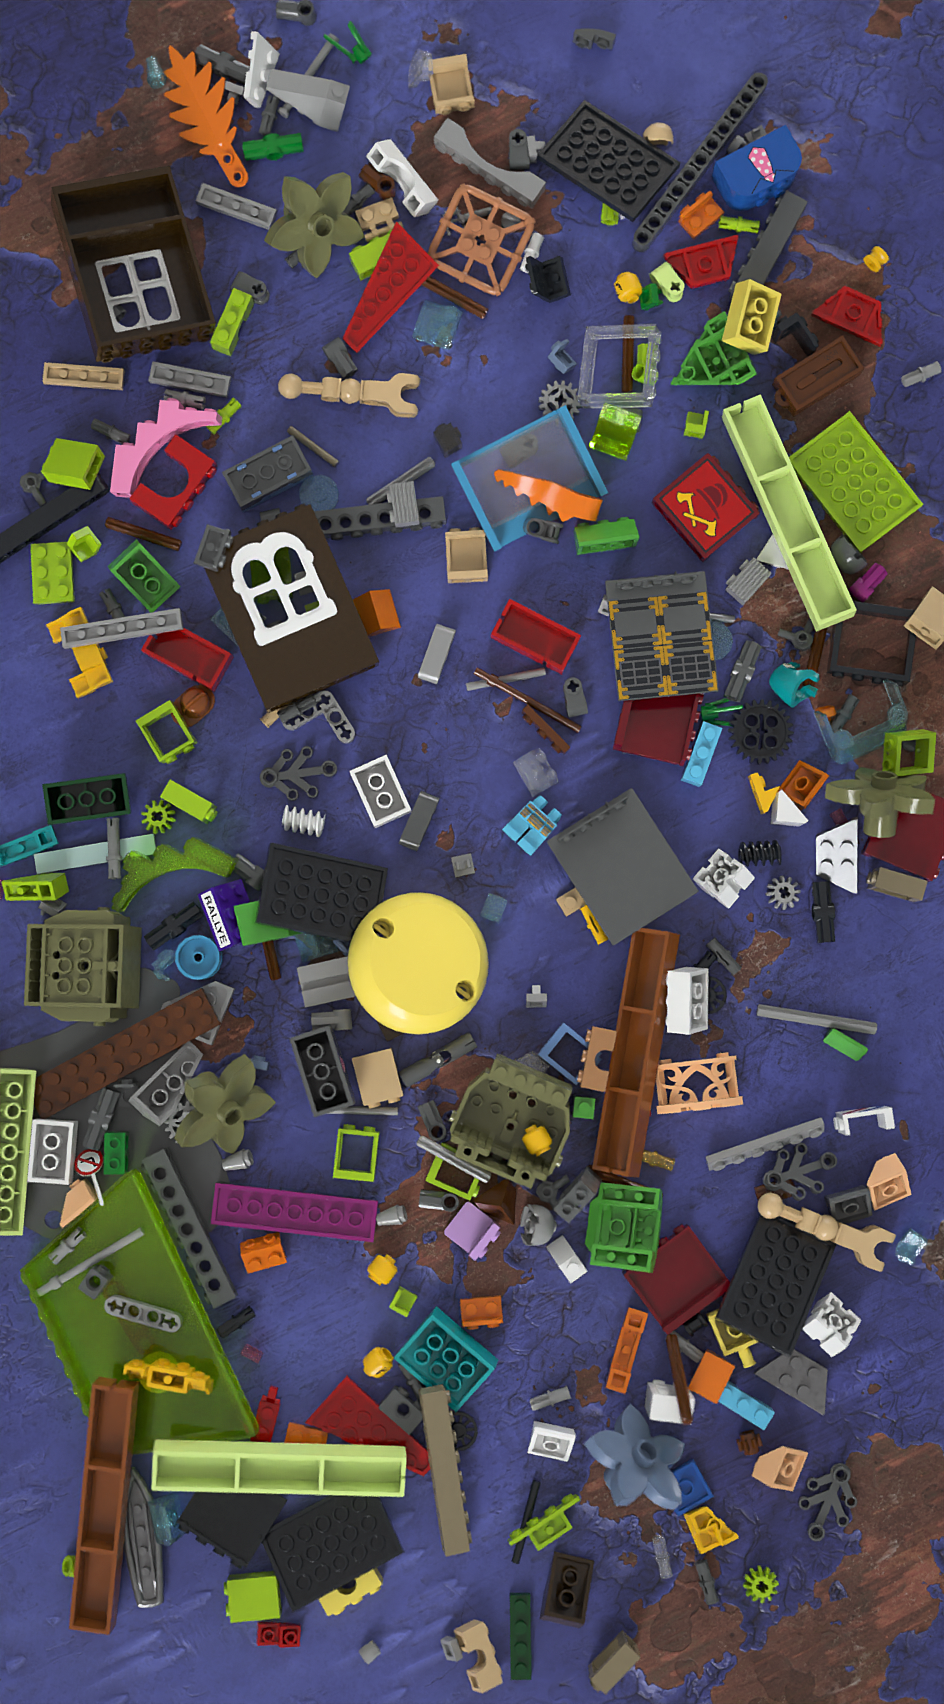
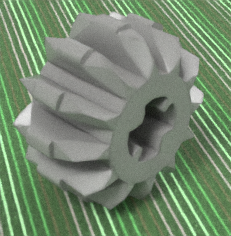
M780 876L779 881L773 878L772 882L774 885H767V888L771 889L772 892H766L765 894L766 896L772 895L768 903L776 901L775 909L781 904L782 910H786L787 904L790 908L794 907L792 900L799 901V898L794 895L801 893V890H794L798 883L795 882L791 885V877H788L786 882L784 876ZM785 888V893L787 894V896L780 897L781 893L779 892V889L782 890Z

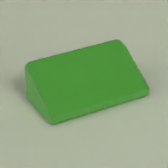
M829 1028L823 1039V1042L855 1061L860 1060L868 1051L867 1047L835 1028Z

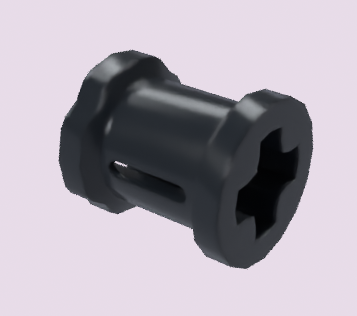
M698 1312L683 1323V1326L689 1335L693 1337L696 1331L702 1327H707L708 1324Z

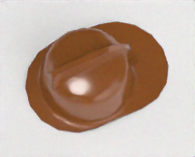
M194 685L183 692L174 703L188 727H191L213 709L215 698L213 692L202 685ZM171 713L174 722L180 726L174 714Z

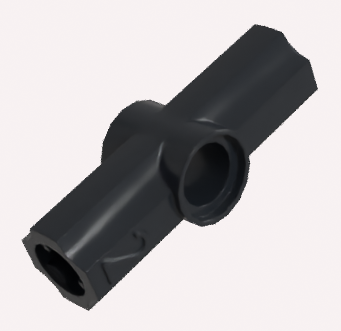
M830 881L812 882V918L815 922L817 943L835 942L833 922L835 920V907L831 900Z
M193 901L178 913H173L164 919L161 925L146 934L144 938L153 951H155L170 939L173 940L187 930V927L194 924L204 915Z

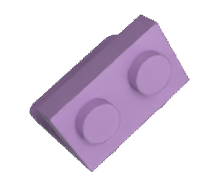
M466 1202L444 1231L445 1235L467 1251L473 1260H476L478 1257L482 1258L488 1251L486 1247L490 1241L494 1242L501 1232L498 1231L500 1225L471 1202Z

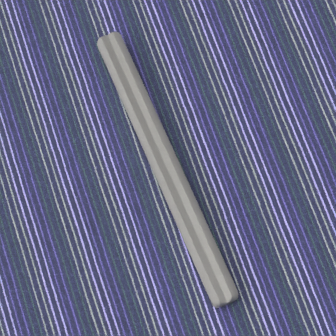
M759 1004L757 1007V1016L873 1035L877 1031V1023L762 1004Z

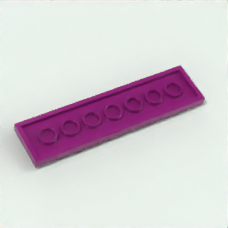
M216 1182L211 1224L374 1242L378 1200Z

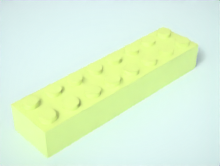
M0 1068V1236L23 1235L36 1070Z

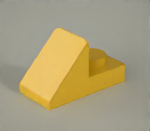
M758 772L748 776V780L760 813L764 814L768 812L780 786L764 791L766 784L763 776H759Z

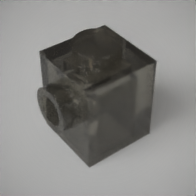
M443 423L435 428L433 437L445 458L462 449V442L460 440L462 435L457 427L453 428L451 423L447 425Z

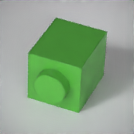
M574 1096L572 1117L593 1119L595 1098Z

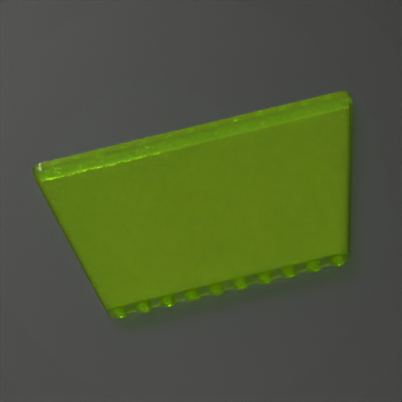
M135 1168L125 1173L102 1194L104 1206H101L99 1199H97L21 1268V1280L30 1291L29 1296L31 1301L37 1306L39 1319L44 1322L47 1328V1336L56 1347L55 1353L58 1359L62 1360L65 1375L67 1378H70L73 1384V1392L76 1397H79L82 1404V1412L88 1419L91 1388L93 1382L98 1377L117 1379V1383L120 1380L139 1382L132 1455L153 1452L155 1439L196 1441L249 1439L259 1432L258 1423L141 1173ZM77 1227L82 1228L83 1230L77 1236L83 1231L86 1232L87 1236L75 1246V1250L72 1253H68L58 1264H54L52 1261L58 1255L50 1260L48 1254L60 1245V1241L63 1238H67ZM138 1228H143L145 1232L143 1236L64 1282L63 1286L57 1290L53 1289L42 1296L38 1295L37 1289L47 1284L49 1279L56 1275H62ZM97 1264L99 1266L103 1265L110 1270L113 1278L101 1295L93 1300L78 1289V1286L92 1267ZM97 1276L93 1277L94 1283L100 1285V1278ZM112 1295H121L178 1312L183 1317V1325L176 1332H167L110 1315L106 1312L104 1304ZM114 1300L110 1304L113 1305V1309L115 1310L117 1307L125 1308L127 1303H125V1305L119 1306L116 1304V1300ZM131 1305L129 1307L130 1314L137 1316L139 1308ZM155 1311L149 1312V1319L153 1322L158 1321V1313ZM174 1317L170 1320L163 1318L161 1324H163L165 1320L171 1322L172 1327L178 1324L177 1322H175ZM159 1358L168 1359L170 1363L174 1364L185 1362L190 1364V1367H195V1371H201L205 1375L211 1376L210 1379L214 1380L213 1391L210 1395H207L206 1391L191 1389L187 1394L147 1387V1380L138 1378L129 1380L128 1373L123 1374L124 1366L133 1359L143 1360L144 1363L149 1365Z

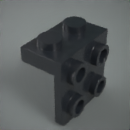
M531 256L526 257L527 264H525V268L530 276L531 283L529 287L533 295L548 303L571 296L563 257L557 256L544 262H540Z
M797 312L789 318L784 316L777 321V326L774 327V332L771 336L774 343L779 342L792 333L807 357L815 353L819 347L817 336L809 331L805 318L803 316L800 317Z

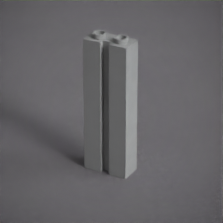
M348 956L297 967L305 1007L356 997L348 974Z

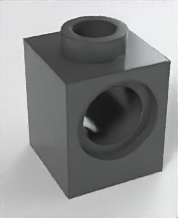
M97 1264L90 1269L78 1286V1289L95 1300L104 1291L113 1275L110 1274V1270L107 1267ZM94 1276L100 1278V1285L94 1283Z

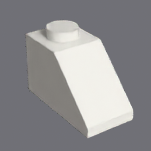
M563 1235L546 1246L570 1283L587 1272L586 1267Z

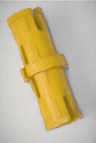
M588 906L580 908L588 924L587 928L591 930L597 944L608 940V937Z

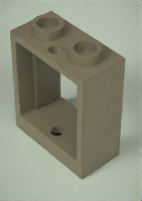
M882 867L872 869V872H869L866 878L867 889L910 902L923 900L928 882Z
M623 1630L588 1665L590 1684L596 1691L599 1692L601 1690L605 1695L640 1659L637 1644Z

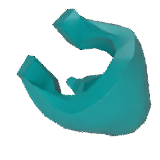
M796 662L779 665L769 679V685L772 690L792 708L806 698H815L817 695V688L806 685L797 690L799 685L808 678L817 683L819 681V674L813 670H796L800 667V664Z

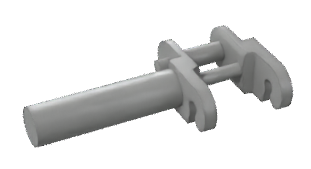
M489 206L475 210L474 213L480 217L488 216L492 208ZM456 208L453 215L457 214L458 218L450 222L459 221L464 229L465 222L470 217L469 212L460 215L461 210ZM447 227L446 231L447 235L449 236L451 234L449 228Z

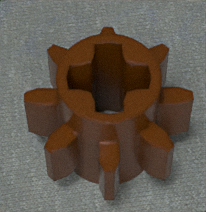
M754 1430L742 1431L739 1433L740 1438L736 1439L739 1452L744 1451L745 1455L756 1454L760 1451L759 1446H763L760 1434H755Z

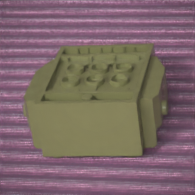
M98 907V910H65L44 920V924H27L24 1006H41V1011L60 1021L93 1022V1026H106V1022H115L121 1018H127L128 1008L139 1009L142 927L131 926L130 917L123 916L119 912L110 911V907ZM86 962L89 964L88 969L84 968Z
M497 1053L491 1069L486 1067L468 1084L458 1110H453L449 1119L452 1122L450 1141L458 1144L455 1157L530 1189L536 1178L546 1181L547 1177L553 1173L555 1166L559 1168L563 1156L560 1154L570 1133V1102H568V1099L572 1092V1085ZM515 1091L517 1096L512 1098L509 1093ZM533 1099L536 1104L531 1106L528 1104V1101ZM512 1123L515 1127L513 1129L507 1128V1124ZM534 1124L537 1127L544 1126L552 1139L551 1149L538 1156L530 1154L522 1141L523 1135L526 1134L525 1129Z

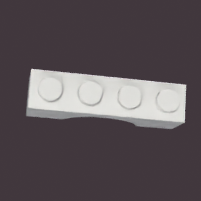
M391 139L375 143L366 156L378 172L385 173L398 182L404 192L402 203L413 217L428 214L438 202L437 197Z

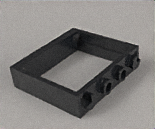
M853 601L857 609L855 614L907 621L915 612V610ZM843 621L833 625L827 666L828 674H832V676L837 678L849 676L854 681L869 679L874 684L889 682L894 687H903V685L910 682L916 635L910 630L908 633L903 675L837 665Z

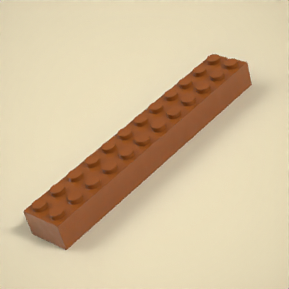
M641 928L632 934L616 1025L617 1034L610 1060L592 1169L626 1177L640 1176L667 1015L666 997L668 995V986L666 984V977L668 971L675 968L680 934Z
M98 1377L92 1384L69 1629L110 1635L116 1626L139 1382L120 1380L117 1383V1379Z

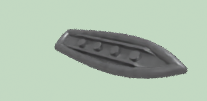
M131 1467L124 1552L136 1604L138 1607L151 1608L164 1602L161 1530L155 1501L150 1489L136 1468Z

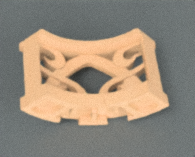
M728 1052L717 1053V1058L674 1063H672L671 1059L659 1060L656 1075L659 1106H656L657 1114L742 1105L743 1099L738 1093L734 1061L737 1060L736 1056H729ZM712 1063L710 1070L700 1064ZM721 1063L725 1064L726 1078L720 1080L718 1077L724 1073V1070L721 1072L717 1070V1066ZM680 1066H689L683 1073L678 1068ZM664 1070H673L675 1072L674 1077L667 1076L669 1080L675 1082L674 1086L665 1085ZM695 1071L706 1075L713 1082L705 1088L702 1101L697 1100L692 1090L682 1087L687 1078ZM726 1082H727L728 1092H727V1090H726V1088H725V1086H724V1083H726ZM717 1087L718 1089L713 1090L716 1092V1096L714 1098H711L709 1096V1091L712 1088ZM666 1088L672 1089L669 1097V1104L667 1101ZM679 1091L687 1092L690 1095L689 1099L683 1101L682 1096L684 1094H679Z

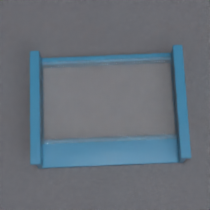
M566 405L451 464L494 552L526 535L523 524L528 518L553 521L560 517L556 511L548 515L546 505L541 502H537L532 506L529 496L524 493L516 496L514 487L511 485L504 487L503 480L497 482L494 472L498 469L551 480L576 492L594 497H601L608 493ZM535 521L529 525L531 532L538 528Z

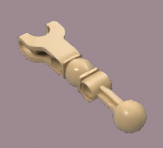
M290 373L285 374L279 380L278 390L282 396L288 399L297 398L301 393L321 395V399L328 402H340L341 399L345 403L352 404L360 400V404L387 407L396 417L413 418L418 415V408L415 404L405 402L401 398V393L408 389H416L420 385V378L413 374L398 373L389 381L361 380V383H359L357 380L349 378L341 382V378L324 377L322 383L302 381L300 377Z
M766 1193L758 1200V1211L763 1217L773 1219L781 1216L796 1222L795 1227L814 1234L820 1240H830L853 1250L857 1261L864 1266L880 1272L883 1271L885 1264L875 1257L874 1248L877 1243L882 1241L893 1243L896 1237L895 1234L876 1225L856 1229L836 1221L830 1215H820L803 1207L801 1211L784 1205L780 1196L775 1193Z

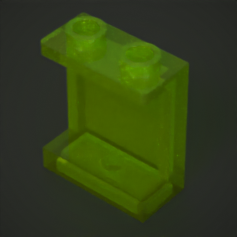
M604 402L589 447L626 461L642 416Z
M283 547L276 551L273 560L282 583L288 585L292 583L290 551L288 547ZM259 560L250 561L252 588L269 582L271 576L265 564ZM275 589L254 597V602H257V604H268L270 600H277V602L282 603ZM293 592L289 594V599L294 598Z

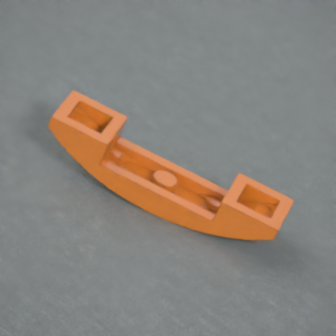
M628 1307L614 1350L605 1388L626 1394L631 1369L648 1313Z

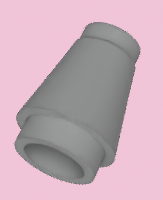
M241 1149L222 1159V1166L225 1171L247 1169L254 1164L253 1156L249 1149Z
M397 1204L376 1215L378 1226L402 1225L403 1222H406L407 1213L404 1205L399 1206Z

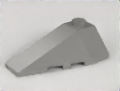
M271 69L266 86L269 92L298 109L299 113L305 114L316 125L332 131H338L350 88L349 85L330 79Z
M190 1041L187 1042L128 1101L143 1116L161 1126L175 1112L185 1092V1081L193 1076L203 1053Z

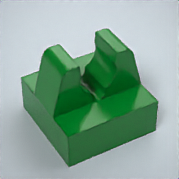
M650 283L642 288L643 291L640 295L641 310H649L663 304V300L658 298L662 290L657 288V284Z

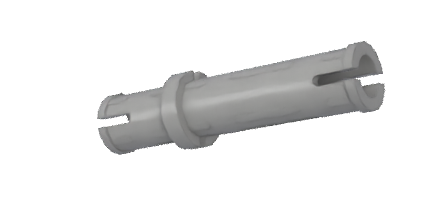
M107 818L108 856H106V861H108V879H121L120 818Z

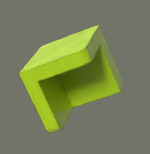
M705 410L704 414L688 412L683 435L703 439L709 411Z
M88 526L72 533L67 542V545L80 562L95 556L101 547L100 541Z
M399 1286L389 1308L407 1317L418 1296Z

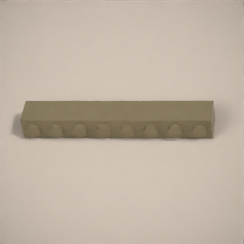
M442 1384L420 1388L418 1392L442 1550L446 1557L469 1552V1544L472 1543L470 1530L467 1531L466 1524L469 1523L468 1513L463 1508V1504L466 1503L464 1490L461 1491L460 1484L463 1483L461 1470L458 1471L457 1463H460L458 1450L455 1451L454 1443H457L455 1430L452 1431L451 1423H454L452 1410L448 1408V1403H451L449 1390H445Z

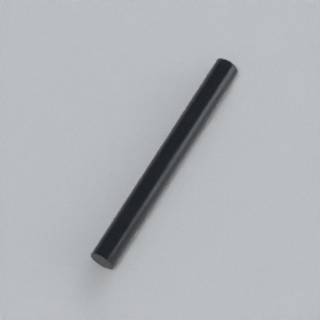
M537 1480L532 1481L520 1530L527 1527L526 1523L531 1520L541 1483ZM526 1537L516 1543L511 1562L515 1564L520 1563Z

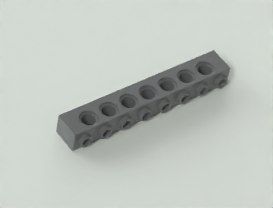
M443 496L416 499L420 524L396 528L395 522L391 523V520L388 523L380 521L382 516H390L389 511L393 510L392 503L314 511L320 527L324 522L331 524L330 529L322 531L325 538H331L332 540H341L343 536L350 535L352 538H359L367 533H371L373 536L382 535L384 531L400 533L403 532V529L410 528L411 531H419L427 526L436 529L446 524ZM422 511H429L431 515L424 519L420 517V513ZM365 517L371 519V523L367 526L360 523ZM343 520L351 521V525L348 528L340 526Z
M167 1147L142 1159V1170L146 1176H150L152 1180L150 1186L155 1194L158 1193L161 1199L159 1201L160 1207L164 1213L167 1212L169 1215L168 1223L173 1231L176 1230L179 1236L177 1238L178 1244L181 1249H185L188 1255L186 1260L190 1268L194 1267L197 1273L195 1279L198 1285L203 1286L206 1292L204 1294L208 1305L212 1304L213 1308H216L232 1300L238 1293ZM159 1167L165 1169V1178L157 1176L156 1172ZM167 1186H172L175 1189L173 1197L166 1194L165 1189ZM179 1204L183 1206V1215H178L175 1213V1205ZM185 1223H190L193 1226L192 1233L184 1231L183 1225ZM193 1242L201 1243L202 1250L200 1252L193 1250ZM203 1260L211 1263L210 1270H204L201 1267ZM217 1279L220 1282V1288H212L210 1280Z

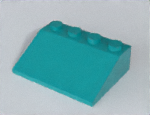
M437 1306L394 1356L398 1363L426 1387L442 1384L445 1390H449L451 1403H448V1406L455 1412L460 1409L494 1371L498 1363V1359Z

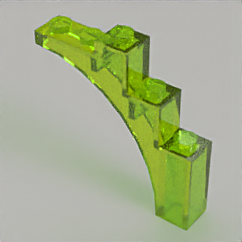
M191 837V839L186 841L183 847L184 853L168 844L157 846L153 853L154 859L138 851L128 852L124 857L122 869L128 871L129 874L123 877L121 881L123 886L114 895L111 909L117 912H124L132 898L145 885L168 872L181 869H200L211 871L223 877H230L239 859L198 837Z

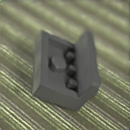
M207 524L194 564L218 572L219 567L223 568L227 557L224 555L226 548L230 549L233 541L231 531Z

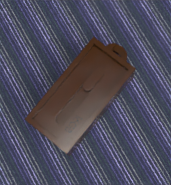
M842 335L775 377L772 383L776 390L774 400L779 407L788 408L792 416L795 417L859 377L864 367Z

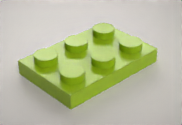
M67 542L31 544L33 603L36 605L75 602L73 556Z

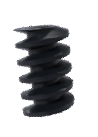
M768 840L763 845L761 841H757L755 846L752 841H749L747 846L745 842H740L738 860L741 864L742 861H745L747 867H749L750 861H753L754 866H757L759 860H761L763 866H765L767 860H769L771 866H773L775 860L781 865V847L777 840H773L771 845Z

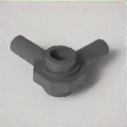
M28 472L21 476L19 484L24 492L33 494L41 507L47 503L39 491L41 481L46 478L42 472L37 475Z
M809 618L803 630L792 633L780 628L778 636L791 640L794 648L805 651L810 649L813 643L811 631L814 626Z
M564 1175L555 1182L544 1181L537 1186L536 1193L541 1201L549 1202L554 1209L557 1203L558 1189L569 1183L570 1180L567 1175Z

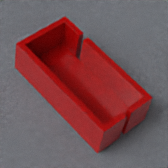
M511 599L508 600L501 614V619L499 618L491 633V639L540 664H543L544 661L547 662L546 667L561 675L581 638L580 634Z
M185 628L183 630L155 634L158 636L157 639L152 635L148 636L141 649L145 655L187 678L197 681L200 685L213 692L217 689L234 658L228 651Z

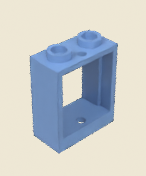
M562 1023L539 1051L538 1055L577 1085L580 1083L577 1082L578 1074L576 1077L572 1076L548 1056L566 1032L586 1048L588 1046V1042H585V1039L565 1023ZM598 1052L595 1056L596 1066L602 1060L599 1057L602 1054L601 1052Z

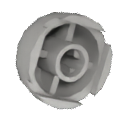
M528 1204L529 1207H524L520 1220V1227L524 1226V1233H521L522 1241L526 1246L543 1245L550 1240L553 1232L556 1231V1221L551 1212L544 1206Z

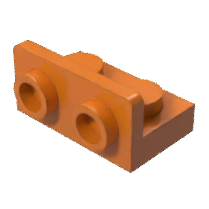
M711 191L706 194H700L695 199L693 205H687L680 212L681 215L678 222L693 240L720 218V215H724V211L712 198L713 193Z
M501 1295L460 1299L462 1327H467L468 1330L478 1329L479 1325H487L488 1328L499 1327V1323H503Z
M289 1422L284 1443L326 1444L328 1433L319 1428Z

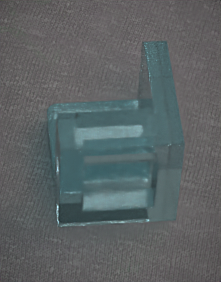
M489 893L480 916L499 923L507 900Z

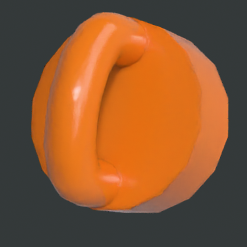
M827 705L816 708V718H822L823 724L825 726L829 725L831 716L836 715L835 707Z

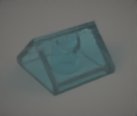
M305 933L294 936L302 963L340 951L333 943L334 939Z
M174 1492L148 1501L156 1543L171 1546L186 1534L178 1528L180 1524L176 1522L182 1514L179 1493Z

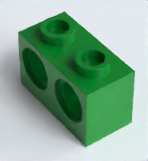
M108 1131L104 1133V1174L128 1173L129 1131Z

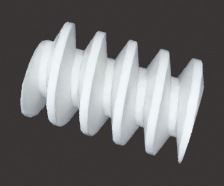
M286 805L282 826L284 825L285 831H288L292 826V832L294 833L297 832L298 828H300L301 834L308 830L309 836H312L315 831L316 837H320L323 832L326 813L323 818H321L319 811L315 816H313L312 810H309L308 814L305 815L304 808L297 813V809L294 807L290 812L288 805Z

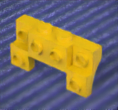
M78 607L59 619L46 624L50 631L53 642L56 644L62 641L60 628L89 622L83 608ZM99 644L72 648L79 667L83 672L69 679L76 698L93 693L96 689L113 682L105 661L108 656L103 647L100 648Z
M159 1358L149 1365L144 1363L143 1360L133 1359L124 1366L123 1374L128 1373L129 1380L134 1378L147 1380V1387L187 1394L191 1389L206 1391L207 1395H210L213 1391L214 1380L210 1379L211 1376H207L201 1371H195V1367H190V1364L185 1362L174 1364L170 1363L168 1359Z

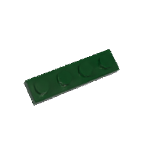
M510 1593L511 1680H531L530 1593Z

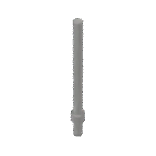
M138 1228L62 1275H56L49 1279L47 1284L37 1289L38 1295L42 1296L53 1289L57 1290L63 1286L64 1282L145 1234L143 1228Z

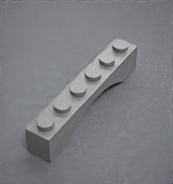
M449 118L445 120L434 136V145L441 153L446 152L458 164L463 163L473 174H480L487 183L498 186L507 196L512 195L522 206H528L533 209L544 193L546 182L530 171H507L486 162L472 148L464 128Z

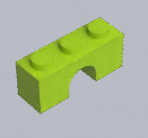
M233 288L210 341L213 350L230 357L232 356L239 340L240 326L243 320L247 321L254 306L252 295Z

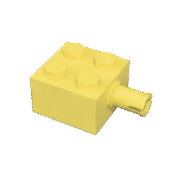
M719 1309L707 1313L706 1316L723 1355L727 1356L738 1352L744 1368L755 1365L756 1362L749 1346L758 1343V1341L716 1320L715 1317Z

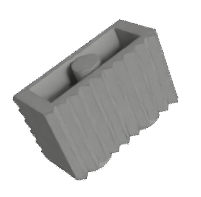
M414 481L390 484V490L386 492L388 503H392L393 510L389 511L391 523L395 522L396 528L419 525Z
M754 557L750 562L746 560L739 567L741 572L737 576L733 574L726 582L728 586L725 590L741 605H744L771 575V572Z

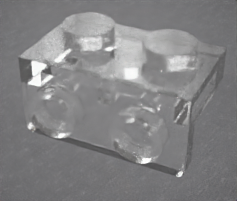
M540 748L528 752L513 762L532 797L559 783L556 772L550 767L547 762V756Z

